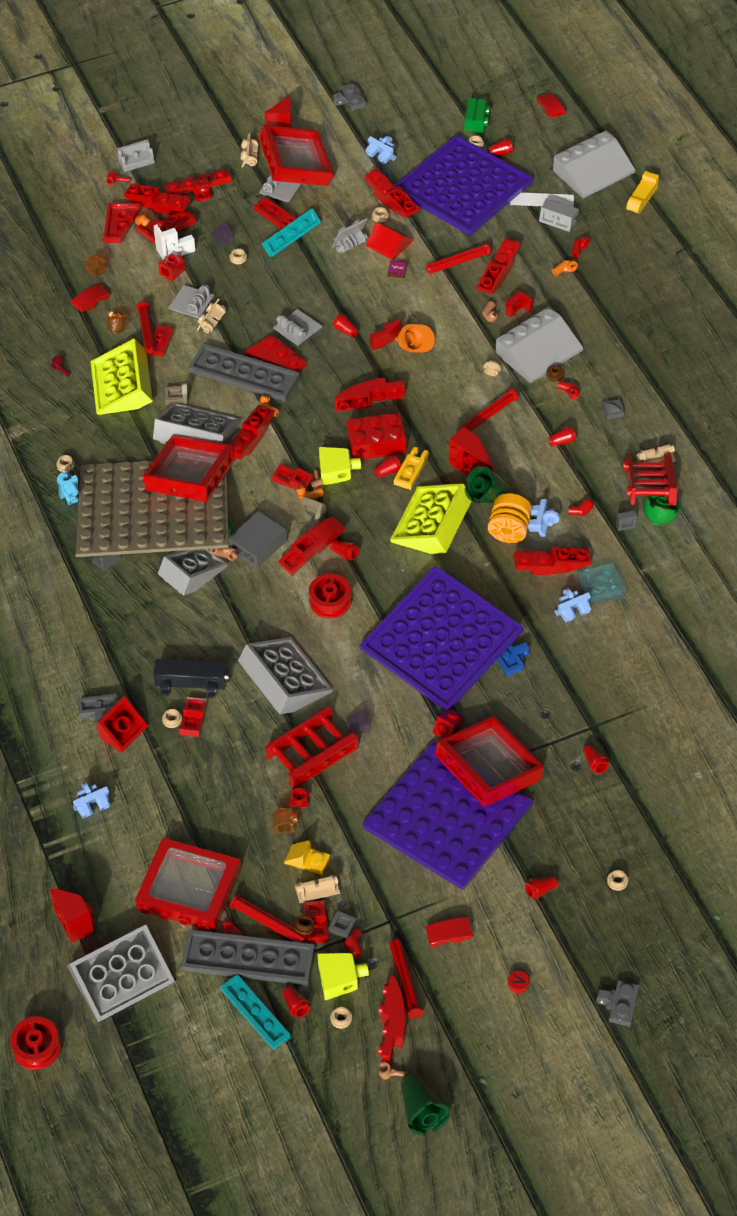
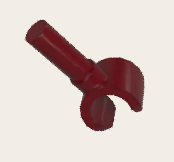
M56 355L51 360V367L55 370H60L66 377H69L70 374L61 365L63 360Z

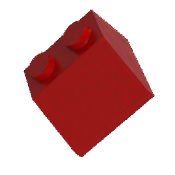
M55 888L49 889L54 911L71 943L94 933L92 924H95V920L91 914L93 910L88 901L84 902L82 896Z

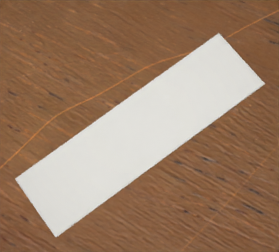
M521 192L510 202V205L543 206L550 199L574 207V195Z

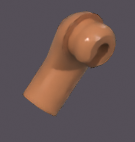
M488 301L482 311V315L488 322L492 323L496 321L498 315L497 313L494 314L495 311H493L495 303Z
M233 547L210 549L211 554L228 558L230 561L238 557L237 551Z

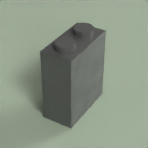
M257 511L229 537V547L236 549L238 556L258 568L287 541V531L282 524L276 523L268 515Z

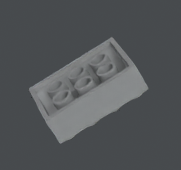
M607 130L555 155L553 171L583 199L636 171L617 139Z
M547 307L496 339V354L529 383L545 375L550 366H559L583 351L582 345L563 318L551 307Z
M174 402L155 419L153 439L165 444L172 435H179L229 444L241 422V418Z
M292 637L246 644L238 660L279 714L295 712L333 691L332 687Z
M147 925L67 965L77 987L98 1022L175 982Z

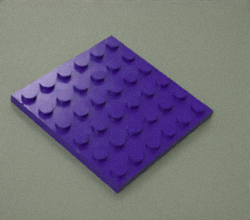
M455 135L394 186L396 188L400 186L419 207L471 236L531 185L533 177L462 137Z
M435 565L359 646L366 654L444 711L451 710L524 631V627Z
M433 741L363 822V828L461 890H464L531 808L533 800L517 791L483 807L435 756L437 742ZM464 759L491 788L502 783L501 780Z

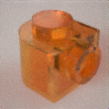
M109 312L107 329L110 333L120 334L125 330L127 314Z
M279 808L272 815L274 831L278 834L295 833L294 825L298 824L297 812H292V808Z

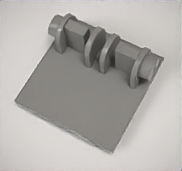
M270 175L259 193L290 202L301 184L273 181Z
M366 218L362 221L359 219L352 226L341 228L334 239L332 248L336 247L338 253H345L353 249V246L357 247V245L365 243L368 237L365 233H362V230L368 219Z
M183 285L168 309L200 318L215 295L209 292V286L207 285L201 286L199 290Z
M298 309L288 317L279 315L276 319L278 324L273 327L274 330L297 346L322 328L319 323Z

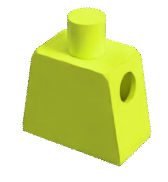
M319 447L322 485L348 481L351 479L350 470L361 469L360 458L349 459V450L347 448Z
M351 953L317 954L325 1000L357 990V978L369 976L367 963L354 965Z

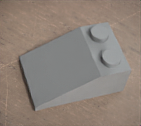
M210 549L177 551L164 556L158 575L185 596L200 589L224 570L228 563L219 556L211 554Z

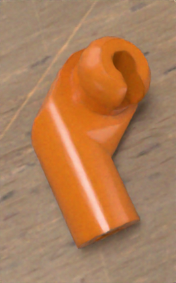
M141 213L135 218V223L137 225L142 224L144 227L150 222L146 213Z
M562 261L552 269V273L558 276L562 272H574L578 264L576 261Z
M261 395L258 404L274 410V417H277L279 409L270 405L269 396Z
M304 486L296 488V495L299 499L305 497L316 500L324 496L322 488L311 492L306 491Z

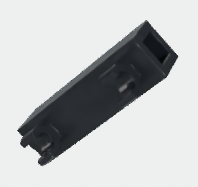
M156 659L153 676L155 686H160L161 696H169L170 687L207 689V697L216 698V689L225 690L226 682L230 680V670L226 669V662Z

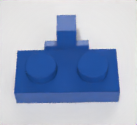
M526 642L518 646L510 645L496 660L506 677L524 669V664L521 660L530 654V648Z

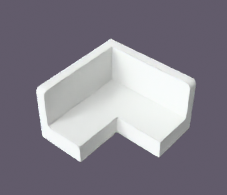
M154 225L156 250L163 260L171 253L183 256L195 251L192 235L178 239L175 228L161 232L158 225Z

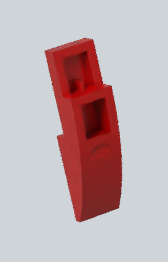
M379 168L365 175L364 179L374 189V195L396 214L408 218L420 211V208L400 186L396 188Z
M131 184L123 194L131 202L141 203L143 208L166 215H171L174 211L184 212L191 202L189 196L161 193L159 187Z
M504 238L493 261H490L476 287L477 290L491 295L496 292L514 265V258L521 247L519 242Z
M379 378L356 384L334 397L335 412L370 408V402L405 398L404 381L386 383L385 378Z
M259 405L242 423V430L229 443V445L234 446V458L241 460L245 455L250 456L268 429L275 414L274 410Z
M333 516L320 522L291 545V550L278 561L279 565L293 576L317 552L319 554L323 552L333 540L346 530V527Z
M552 547L551 552L514 551L513 553L515 569L531 571L532 576L561 574L582 569L592 564L589 548Z
M390 976L389 983L384 984L383 996H385L384 1003L380 1002L378 1015L382 1016V1024H384L382 1036H385L384 1043L380 1042L378 1056H381V1063L387 1062L389 1065L391 1064L394 1047L403 1048L405 1038L404 1002L401 990L394 976Z

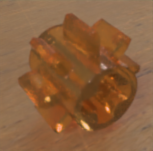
M97 254L88 257L85 265L89 275L99 276L103 274L105 268H107L105 259L102 256L99 258Z

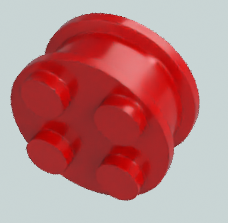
M331 573L316 577L309 586L311 610L323 618L330 619L343 616L351 606V587L349 582L344 577Z
M34 1016L20 1021L14 1027L10 1036V1044L15 1060L26 1069L40 1070L50 1066L58 1058L61 1051L58 1030L53 1022L44 1017Z

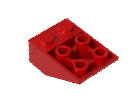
M463 427L449 439V464L453 468L460 470L466 476L478 466H485L494 471V465L477 435Z

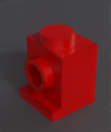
M171 253L163 261H159V275L173 282L185 271L184 258L180 254L174 255Z

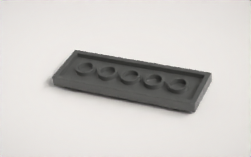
M204 343L188 367L190 373L258 394L267 395L286 402L300 378L299 372Z
M189 930L181 970L231 977L238 974L240 978L308 986L315 946L308 943Z

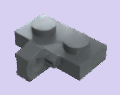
M356 83L340 86V92L333 95L335 106L347 104L351 111L366 108V101Z
M117 693L78 698L79 718L90 717L91 721L95 720L97 722L118 702Z
M618 980L616 991H598L596 1003L606 1005V1008L611 1010L609 1022L631 1026L639 985Z

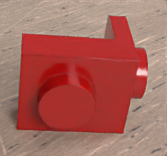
M519 291L506 301V315L512 317L522 308L530 313L533 307V299Z
M447 710L437 717L432 732L444 739L453 735V732L464 724L465 718L454 710Z

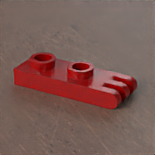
M267 197L254 205V211L280 229L296 219Z

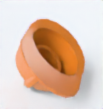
M408 324L401 329L395 341H398L399 346L405 351L423 353L432 349L435 337L432 330L426 325Z

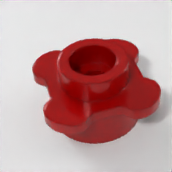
M302 788L291 790L289 805L291 807H308L309 803L307 800L310 797V792Z

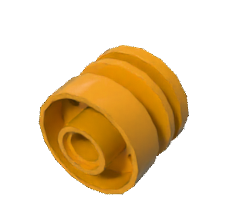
M508 493L498 496L494 500L492 514L488 523L489 533L495 539L506 543L522 541L526 537L528 522L532 513L530 502L517 494Z

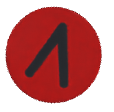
M523 971L512 972L508 977L509 989L514 993L525 992L529 987L528 975Z

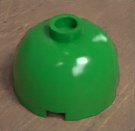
M645 496L643 512L654 525L670 524L677 518L682 504L678 499L676 505H668V499L664 498V496Z

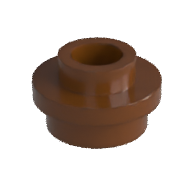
M553 365L547 369L546 375L550 381L558 382L563 378L564 370L560 366Z
M299 916L294 922V930L299 934L308 935L315 929L313 919L309 916Z

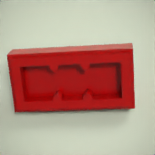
M157 325L153 334L155 352L150 355L165 356L174 334V328Z

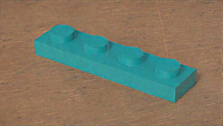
M311 208L261 244L268 256L273 257L320 224L321 221L313 208Z
M238 974L220 986L224 995L273 1051L291 1038L290 1033Z

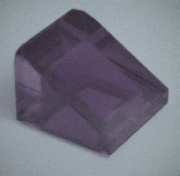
M224 222L211 233L217 246L233 241V234L227 222Z
M365 709L346 718L350 734L358 735L370 732Z

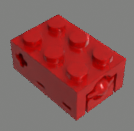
M400 412L346 420V434L352 459L360 458V460L406 454V430L403 428Z

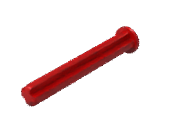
M485 242L482 246L426 265V271L428 274H432L484 255L489 256L491 255L490 246Z
M139 302L136 305V310L139 312L144 348L146 353L150 355L155 352L149 315L150 305L147 302Z
M509 388L506 394L459 428L462 429L464 427L469 431L474 430L512 401H517L519 399L517 392L513 388Z
M240 894L233 898L230 909H237L293 942L304 943L306 941L307 935L297 933L294 927L241 898Z
M399 939L391 940L390 949L408 1009L406 1015L410 1019L418 1018L423 1015L424 1011L419 1007L401 941Z

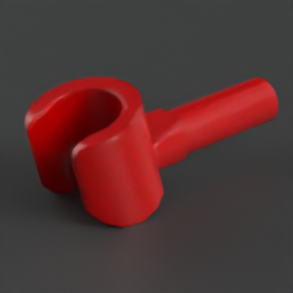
M109 172L106 177L108 178L106 183L109 185H113L115 181L130 182V178L117 176L115 172Z

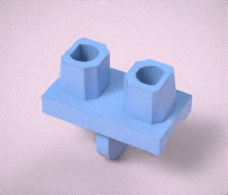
M371 136L368 138L369 145L365 150L367 155L374 157L377 152L380 153L377 158L383 164H386L390 159L394 161L397 158L393 154L394 144H392L390 136H386L384 139L381 137L379 141Z
M541 499L540 505L532 506L531 515L537 519H530L528 522L530 532H539L541 537L546 536L548 526H552L560 519L556 510L550 509L546 505L547 499Z
M567 588L563 590L564 596L559 598L562 604H559L558 609L554 612L557 616L561 615L565 622H569L576 617L573 609L578 608L581 616L592 610L589 603L591 596L589 592L578 596L577 591L571 592Z
M86 782L82 783L83 790L76 792L77 796L81 798L74 800V805H72L74 811L78 810L83 819L93 814L90 805L95 802L100 811L109 808L110 801L107 786L97 790L95 784L88 787Z

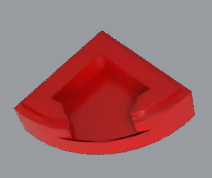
M223 921V934L242 936V932L233 923Z

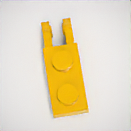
M414 446L394 479V485L411 490L426 463L429 451L424 450L419 458L416 457L419 449Z

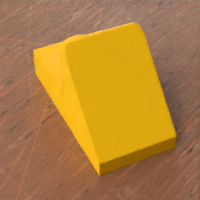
M307 840L293 844L284 863L323 876L330 861V854L311 849V841Z

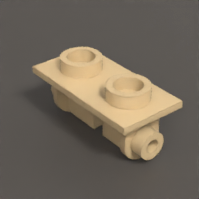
M249 133L241 144L243 149L240 155L242 167H244L245 163L250 166H254L257 163L258 142L256 139H250Z
M217 299L215 303L211 302L206 309L208 313L206 315L202 314L199 318L198 323L200 325L197 331L202 327L204 332H212L218 321L226 313L225 306L217 304L220 299Z
M670 444L658 447L657 450L654 448L645 451L641 450L640 453L635 455L638 462H660V460L663 461L664 454H671L672 462L676 461L672 453L675 451L674 446Z
M335 875L304 883L299 882V884L294 885L299 903L340 894L338 879Z

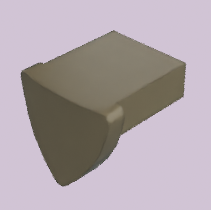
M182 383V386L164 387L166 405H172L174 402L188 404L187 383Z
M303 497L300 503L303 510L316 514L314 524L317 525L322 522L327 512L326 505Z

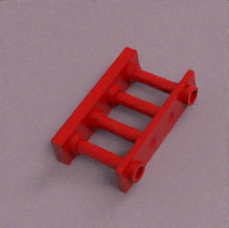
M627 453V460H623V471H626L628 486L626 493L627 497H630L631 505H635V496H664V498L668 499V505H676L677 484L671 454H664L663 461L660 460V462H632L631 453ZM633 469L660 470V471H633ZM634 478H661V480L634 479ZM636 487H663V488H636Z
M330 706L324 710H319L313 717L276 740H271L265 746L266 759L269 760L276 756L289 770V785L293 789H296L358 749V737L354 733L344 736L331 722L332 708ZM324 725L338 742L328 746L315 730ZM308 735L322 752L316 756H311L299 740ZM291 745L306 761L299 767H296L283 752V750Z

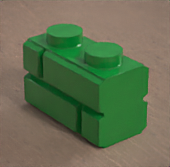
M468 99L464 121L465 132L475 131V133H483L484 126H488V117L486 116H489L490 106H487L486 99Z

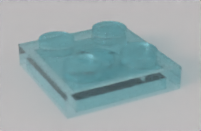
M613 563L577 572V578L584 593L589 592L591 596L589 600L590 605L626 596V589Z

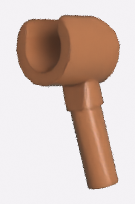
M314 470L315 481L311 482L313 490L323 489V481L319 478L318 470Z
M387 1062L379 1064L381 1069L387 1070L385 1072H378L382 1079H389L391 1076L404 1077L408 1073L391 1069Z

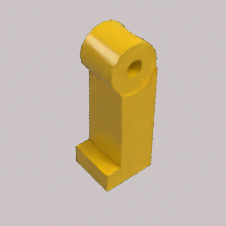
M647 171L644 172L641 182L628 200L627 210L638 214L643 210L658 188L659 175Z

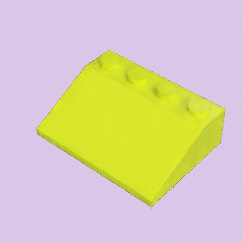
M135 338L91 361L96 413L98 415L135 410L153 402L147 353L145 348Z
M449 484L417 487L390 541L429 554L446 553L472 502L466 497L465 485Z

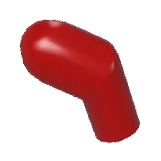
M583 237L574 241L571 256L578 258L580 251L587 248L590 244V239Z
M559 380L557 389L566 391L571 399L579 397L580 392L575 384Z
M585 499L579 506H569L568 515H587L593 509V501Z
M356 928L351 931L344 942L346 951L353 955V960L359 959L361 956V947L358 940L362 933Z

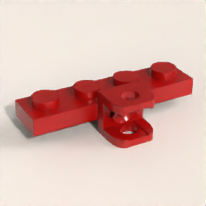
M219 169L214 173H204L198 177H188L178 182L172 181L164 185L165 193L176 195L193 192L195 200L201 202L212 198L209 190L210 187L232 182V179L227 169Z

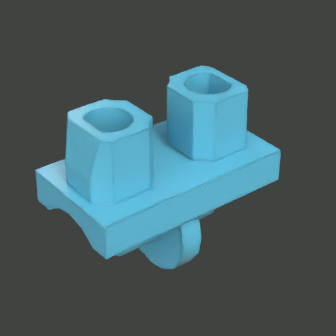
M68 472L60 473L57 477L60 499L65 498L68 505L78 502L77 476H72Z

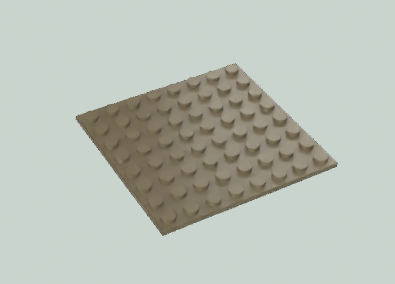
M194 458L175 459L163 477L201 483L214 462ZM152 461L81 465L76 557L229 548L227 473L209 500L204 502L146 491L142 477Z

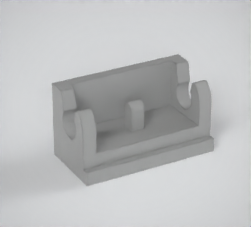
M148 139L117 148L118 162L124 172L155 163L153 150L150 148Z
M548 199L541 207L539 222L570 232L577 221L575 217L578 215L579 209Z

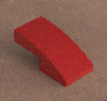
M552 93L536 97L537 103L544 107V113L550 118L566 114L563 105Z
M98 284L81 292L71 300V304L81 312L95 308L96 302L109 299L110 292Z
M396 320L383 324L382 331L370 334L371 349L373 351L380 349L394 341L401 331V321Z
M280 463L271 480L293 489L299 486H304L307 489L314 475L298 467L295 471Z
M187 697L179 729L180 735L200 736L207 699Z
M324 900L303 902L304 915L311 917L315 924L314 931L307 935L308 944L329 942Z
M469 917L449 919L425 926L429 945L432 948L450 941L456 944L474 937Z

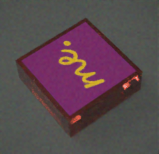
M390 260L388 277L405 278L407 262Z

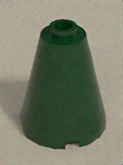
M485 466L475 467L466 478L468 482L467 488L465 487L466 497L475 503H494V500L502 494H515L514 488Z
M406 1073L401 1079V1089L410 1131L414 1134L425 1135V1131L430 1129L433 1132L439 1130L450 1118L449 1106L420 1073Z

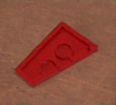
M108 203L103 237L104 243L122 242L142 209L141 203Z
M185 210L184 212L166 216V219L162 221H150V224L146 227H142L141 224L137 225L136 230L156 245L154 225L157 224L161 232L175 228L178 233L195 224L196 219Z
M270 334L245 351V356L251 358L253 356L260 361L296 372L306 367V361L273 334Z

